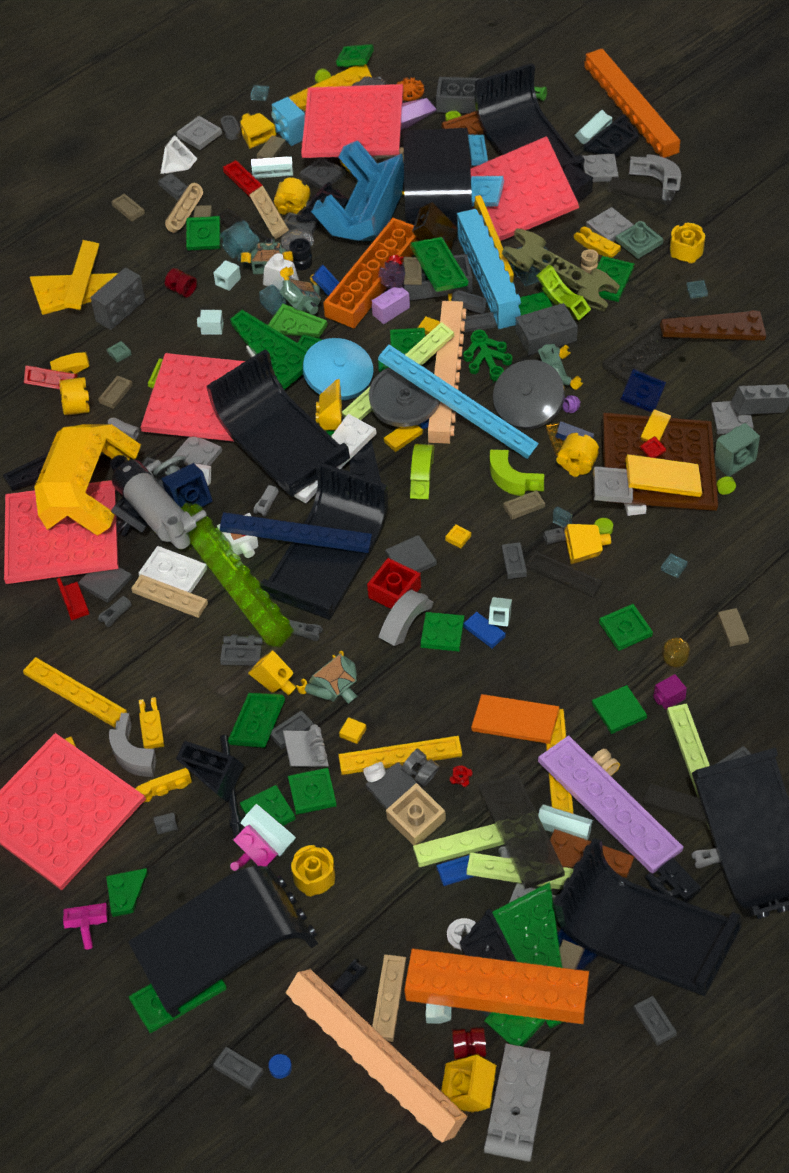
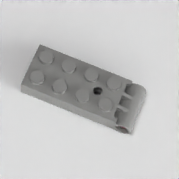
M506 1044L484 1153L531 1161L550 1063V1052Z

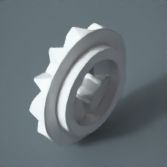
M467 918L457 919L452 922L447 930L448 943L454 949L461 950L459 942L462 938L460 935H462L464 929L469 934L476 922Z

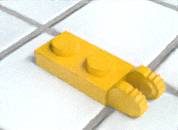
M585 226L580 229L581 233L577 232L574 234V239L588 249L595 250L601 256L613 258L621 250L620 245L592 232L590 228Z
M156 697L151 698L153 711L149 712L145 711L144 700H139L141 712L139 716L145 749L164 747L161 718L157 708Z
M184 768L150 780L140 786L138 785L135 789L145 796L146 800L143 802L145 803L151 801L153 796H163L176 788L183 789L192 781L188 769Z

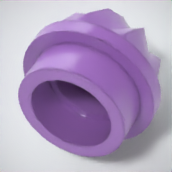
M569 395L564 398L563 410L575 413L579 410L581 402L578 397Z

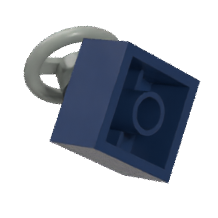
M178 455L156 467L153 475L159 477L166 474L167 476L161 479L165 491L184 512L191 513L212 502V498L203 471L194 463L180 469L179 466L185 462L186 457Z

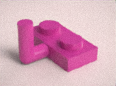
M249 824L234 839L245 853L237 861L231 863L230 867L233 871H236L243 867L250 859L258 866L267 867L276 858L278 853Z
M107 903L64 909V928H78L81 926L80 930L85 949L93 947L89 925L107 922Z

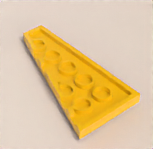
M366 64L364 66L355 65L311 87L352 86V84L359 82L364 77L372 76ZM308 88L289 97L302 111H306Z

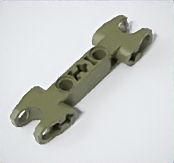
M519 228L515 230L514 237L523 244V247L514 249L505 246L502 251V255L523 271H529L531 266L542 271L548 265H554L553 268L566 286L578 291L577 295L583 296L590 308L603 312L606 311L608 303L599 296V292L617 293L620 287L617 282L599 269L593 268L589 274L544 249L546 241L539 235Z

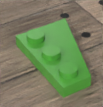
M286 304L281 305L268 326L283 335L302 336L304 334L311 337H320L328 325L327 320L297 310Z

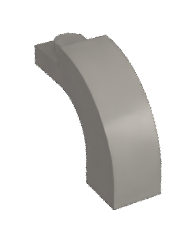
M649 154L646 157L630 158L629 174L655 177L662 182L663 190L679 191L681 171L674 162Z
M413 590L406 592L389 612L380 631L379 638L394 646L404 643L413 620L421 612L431 609L434 602L429 600L425 594L417 593Z
M121 713L120 721L116 722V730L110 729L109 740L116 761L123 769L132 774L154 777L157 762L154 749L137 748L128 742L132 723L129 713Z

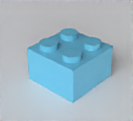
M289 97L273 103L271 114L276 133H279L291 146L303 141L305 113Z

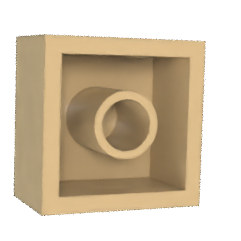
M417 783L386 809L387 820L412 845L420 844L446 821L445 810Z

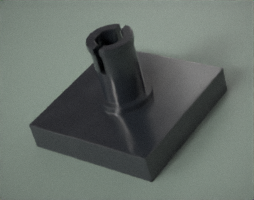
M124 498L118 501L111 510L113 514L122 519L117 527V532L120 533L122 531L120 534L122 536H126L132 526L141 532L149 526Z

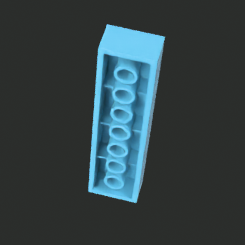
M477 209L457 213L458 240L464 253L468 256L470 267L484 298H487L486 302L490 311L494 314L498 329L516 325V317L521 316L519 309L521 304L520 296L515 293L514 283L510 282L509 273L505 271L504 262L499 258L498 249L494 248L493 238L489 237L488 227L484 226L482 215H479Z

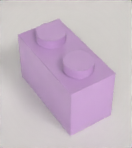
M399 284L372 300L373 316L383 324L410 308L409 293Z

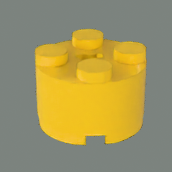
M286 178L283 182L279 183L274 204L280 214L289 212L297 214L307 205L310 196V188L307 184L304 186L301 184L302 181L296 178Z
M685 223L684 226L680 227L679 225L675 226L671 232V257L687 261L688 263L696 262V259L700 258L704 252L705 233H703L702 228L694 223Z
M85 377L59 381L64 415L89 413V404L86 402L89 401L88 391L84 389L86 388Z
M571 433L566 437L556 459L557 463L574 477L589 473L599 455L597 442L588 435H584V437L579 436V433Z
M308 845L295 853L291 869L294 884L306 896H314L324 893L334 885V861L327 849Z

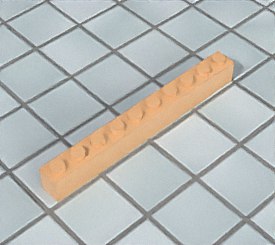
M442 301L440 323L442 322L454 332V337L437 351L434 375L459 390V386L456 383L460 382V372L457 371L461 370V359L459 357H462L463 347L460 344L464 343V334H461V332H465V321H462V319H466V309H463V302ZM441 401L436 412L429 418L428 443L450 444L451 436H454L455 426H452V423L456 422V412H453V409Z
M311 969L298 972L286 991V994L292 998V1002L300 1006L310 1019L315 1020L326 1034H329L337 1041L339 1047L345 1049L355 1062L361 1064L372 1078L380 1082L384 1089L392 1094L402 1107L408 1109L419 1123L425 1125L436 1139L445 1142L454 1138L467 1116Z

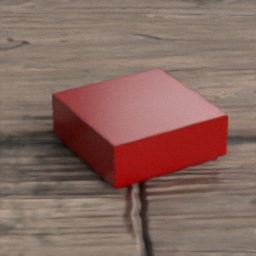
M656 436L640 446L641 451L650 458H658L666 452V448Z

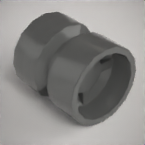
M417 748L407 758L401 769L410 776L415 775V780L425 787L438 772L440 766L432 759L427 760V755Z

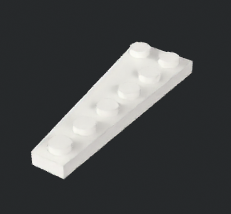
M348 414L331 437L339 444L344 442L348 446L351 459L377 433L376 429ZM350 459L336 468L341 469ZM318 481L295 494L294 497L307 503L317 493Z

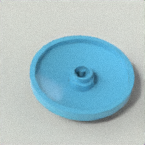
M329 338L321 340L309 348L303 361V375L308 385L319 395L336 379H340L341 400H349L358 397L367 390L373 376V364L370 356L358 344L346 339Z

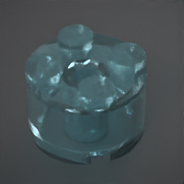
M246 221L236 222L220 234V239L223 238L224 241L221 243L224 250L230 257H237V261H241V253H250L256 248L257 243L260 242L258 236L253 234Z

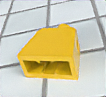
M248 113L243 115L240 121L241 132L249 148L267 142L272 135L276 136L275 125L261 113L252 116Z
M567 524L564 529L571 564L597 557L603 551V545H611L610 534H600L597 525Z
M273 650L262 657L248 672L249 675L272 693L281 689L287 695H290L296 688L289 681L293 671Z

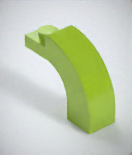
M548 265L536 275L543 286L542 290L555 305L564 303L573 319L579 321L591 310L583 296L577 295L567 288L551 265Z
M415 444L410 477V498L429 499L434 445Z
M490 450V474L493 481L502 490L517 496L525 495V491H544V474L518 472L509 465L508 450Z

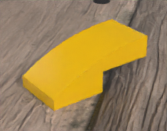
M85 352L69 354L50 362L52 370L72 371L75 374L89 367L88 357Z
M654 409L642 433L641 440L647 442L656 436L660 441L671 415Z

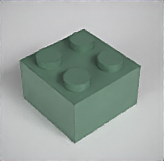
M746 423L735 427L725 435H721L716 442L715 465L726 476L730 477L756 461L760 435Z

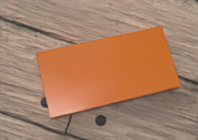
M481 694L471 728L473 732L551 744L560 709L559 706Z

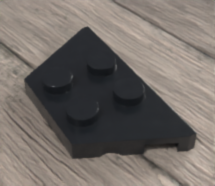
M622 114L584 144V150L619 156L639 140V134L633 129V125L628 123L626 115Z
M327 182L307 205L296 214V220L319 221L311 211L317 200L324 203L325 198L329 195H332L343 209H345L349 199L342 195L338 189L334 190L332 184Z
M491 909L486 910L483 918L478 923L476 922L471 928L470 933L465 935L459 942V946L465 956L517 962Z

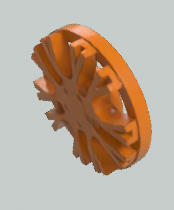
M404 78L403 81L396 83L403 84V100L405 101L416 100L424 94V85L420 80L416 81L415 78H411V80Z

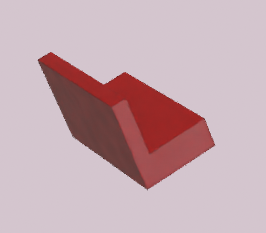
M57 578L60 593L70 619L74 620L89 615L78 582L63 586L61 579Z

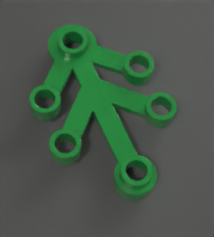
M475 330L471 335L472 344L463 353V359L466 362L473 361L474 352L479 346L481 351L475 360L469 364V372L471 374L479 373V366L485 358L490 369V378L492 381L497 382L504 370L502 367L496 366L492 357L502 360L504 365H511L513 357L511 354H504L507 351V344L505 342H498L488 338L483 330ZM487 345L496 347V350L488 348Z

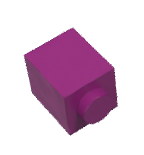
M674 674L655 685L654 699L667 710L668 707H672L685 700L687 688Z

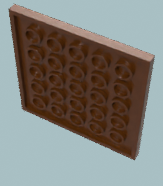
M603 413L604 467L626 469L625 458L627 454L647 457L641 451L640 446L646 442L641 440V436L650 416ZM670 418L660 440L666 448V452L657 459L698 464L702 488L701 496L695 497L632 488V503L625 504L717 511L718 497L712 422Z

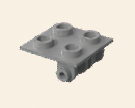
M318 725L310 726L309 731H283L290 766H329L321 728Z

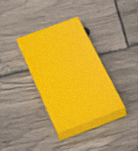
M627 454L625 459L629 488L695 497L701 496L702 488L698 464Z

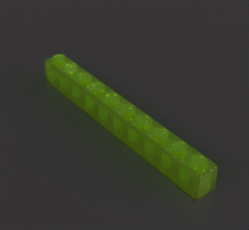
M185 503L181 508L184 512L187 511L191 517L203 510L198 504L193 505ZM207 516L196 523V528L188 532L190 543L266 643L281 647L294 631L289 624L290 621L281 614L280 608L270 600V595L260 587V582L250 574V569L243 565L240 561V556L233 552L231 545L221 536L222 533L213 526L212 520Z

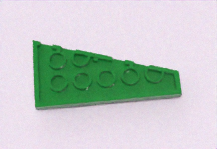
M241 310L230 319L231 325L255 355L264 349L270 353L274 373L284 390L303 374V361L308 349L244 310Z
M550 882L492 912L517 962L563 968ZM546 1020L550 1029L563 1023V1021Z

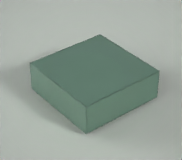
M122 341L107 349L108 354L117 363L132 355L131 350Z

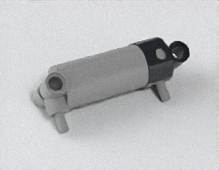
M124 455L115 456L110 462L114 472L112 485L132 505L162 541H171L178 549L186 548L190 544L188 532L196 528V523L207 516L205 510H201L191 517L187 511L184 512L151 473L161 464L159 460L146 467L140 461L128 460Z

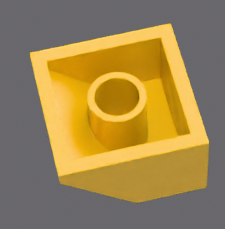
M336 379L320 394L319 402H316V423H319L324 430H336L342 423L340 379Z
M479 1055L446 1063L441 1092L460 1110L477 1112L489 1109L492 1100L496 1065Z

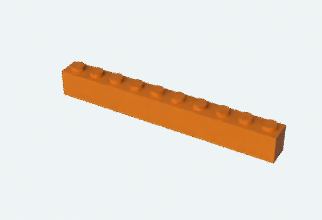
M603 49L587 53L586 61L584 62L585 68L590 71L593 78L600 83V86L605 89L608 96L615 101V104L620 107L623 114L630 119L632 125H635L639 133L645 137L647 143L654 148L655 152L663 158L679 153L680 139Z

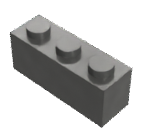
M786 384L739 386L731 403L738 415L785 413L789 406V389Z

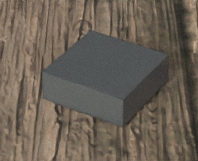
M174 813L154 817L158 834L178 829Z

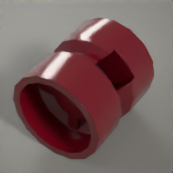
M173 268L165 278V286L184 297H190L196 289L197 279L177 268Z
M484 1027L471 1028L470 1032H467L465 1029L452 1030L454 1059L467 1058L469 1055L486 1057Z

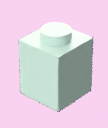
M225 260L214 272L215 285L229 291L241 279L239 266Z
M201 310V315L197 318V326L201 328L202 335L222 334V310Z
M492 598L489 624L508 626L511 618L512 599Z

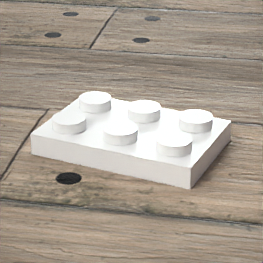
M157 546L140 570L139 576L142 574L191 593L206 572L207 564Z

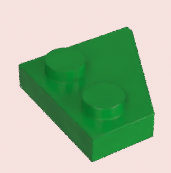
M146 868L106 876L112 917L134 913L137 905L136 901L142 892L143 882L148 876Z

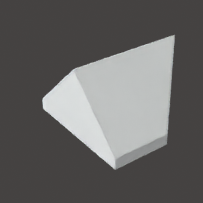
M173 136L165 146L161 174L188 170L197 160L176 136Z

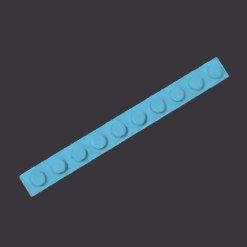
M388 344L379 355L378 360L525 458L528 459L537 448L539 443Z

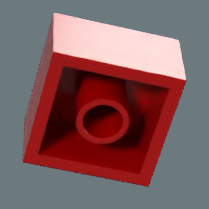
M387 558L367 584L368 598L392 609L406 592L410 590L419 591L421 588V573Z

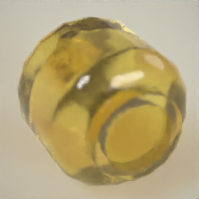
M681 638L669 639L663 649L664 661L673 667L683 666L689 658L690 649L688 643Z

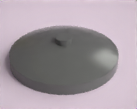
M524 360L508 367L498 378L493 392L494 406L500 417L513 427L524 430L542 427L553 420L561 410L565 398L564 384L558 372L551 365L539 360Z
M389 367L375 377L369 389V401L372 411L381 421L392 426L410 427L418 425L429 419L436 412L440 404L438 399Z

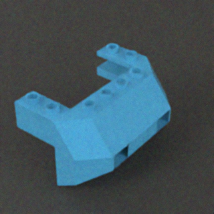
M357 140L343 146L339 154V159L358 180L345 209L332 195H329L325 198L324 203L317 200L311 212L332 236L358 241H374L389 223L402 195L404 179L403 156L399 154L377 164Z

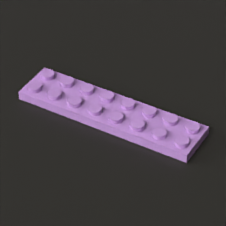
M567 736L538 757V762L652 874L668 860L682 852L683 846L570 736Z

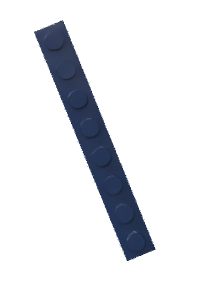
M224 512L220 523L221 532L369 553L372 534Z

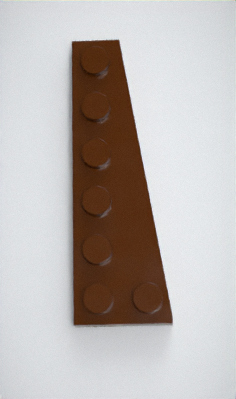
M755 310L662 319L660 323L663 337L763 341L766 338L761 313Z

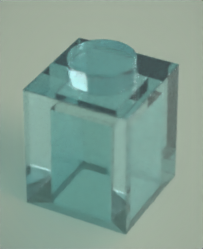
M274 284L259 291L261 305L272 315L277 313L282 304H286L285 298Z

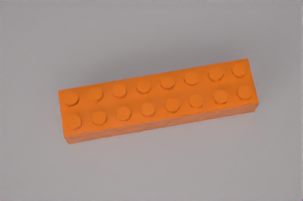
M395 218L390 220L323 302L326 318L352 328L358 325L372 307V300L380 296L400 272V266L389 268V264H386L389 257L393 255H399V257L413 256L414 253L410 248V244L421 241L412 232L414 225Z
M412 949L405 984L406 1001L584 1024L589 971Z

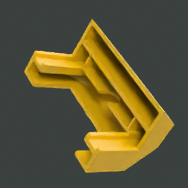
M83 424L63 427L59 430L35 484L38 516L48 530L66 516H69L97 536L110 528L115 514L86 494V489L101 452L112 459L115 456L124 455L130 460V457L132 459L137 457L141 444L112 424Z

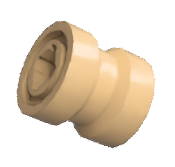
M588 249L582 252L581 269L590 274L593 268H597L598 253L595 250Z
M601 749L592 758L610 776L620 767V763L611 757V753L607 749Z

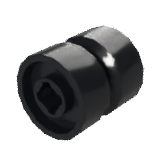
M304 238L292 240L289 244V251H292L293 261L291 262L294 263L295 269L302 271L312 266L310 242Z

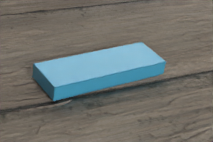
M469 134L471 165H481L488 162L484 135Z

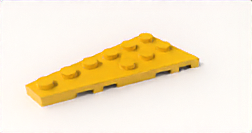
M118 273L91 274L82 304L91 302V296ZM72 275L30 277L42 315L68 308L63 305Z

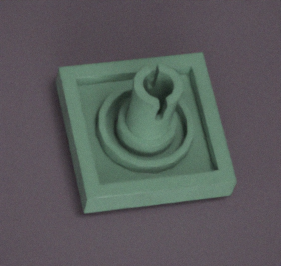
M638 221L632 227L618 234L615 241L639 259L662 245L664 239L650 229L645 222Z

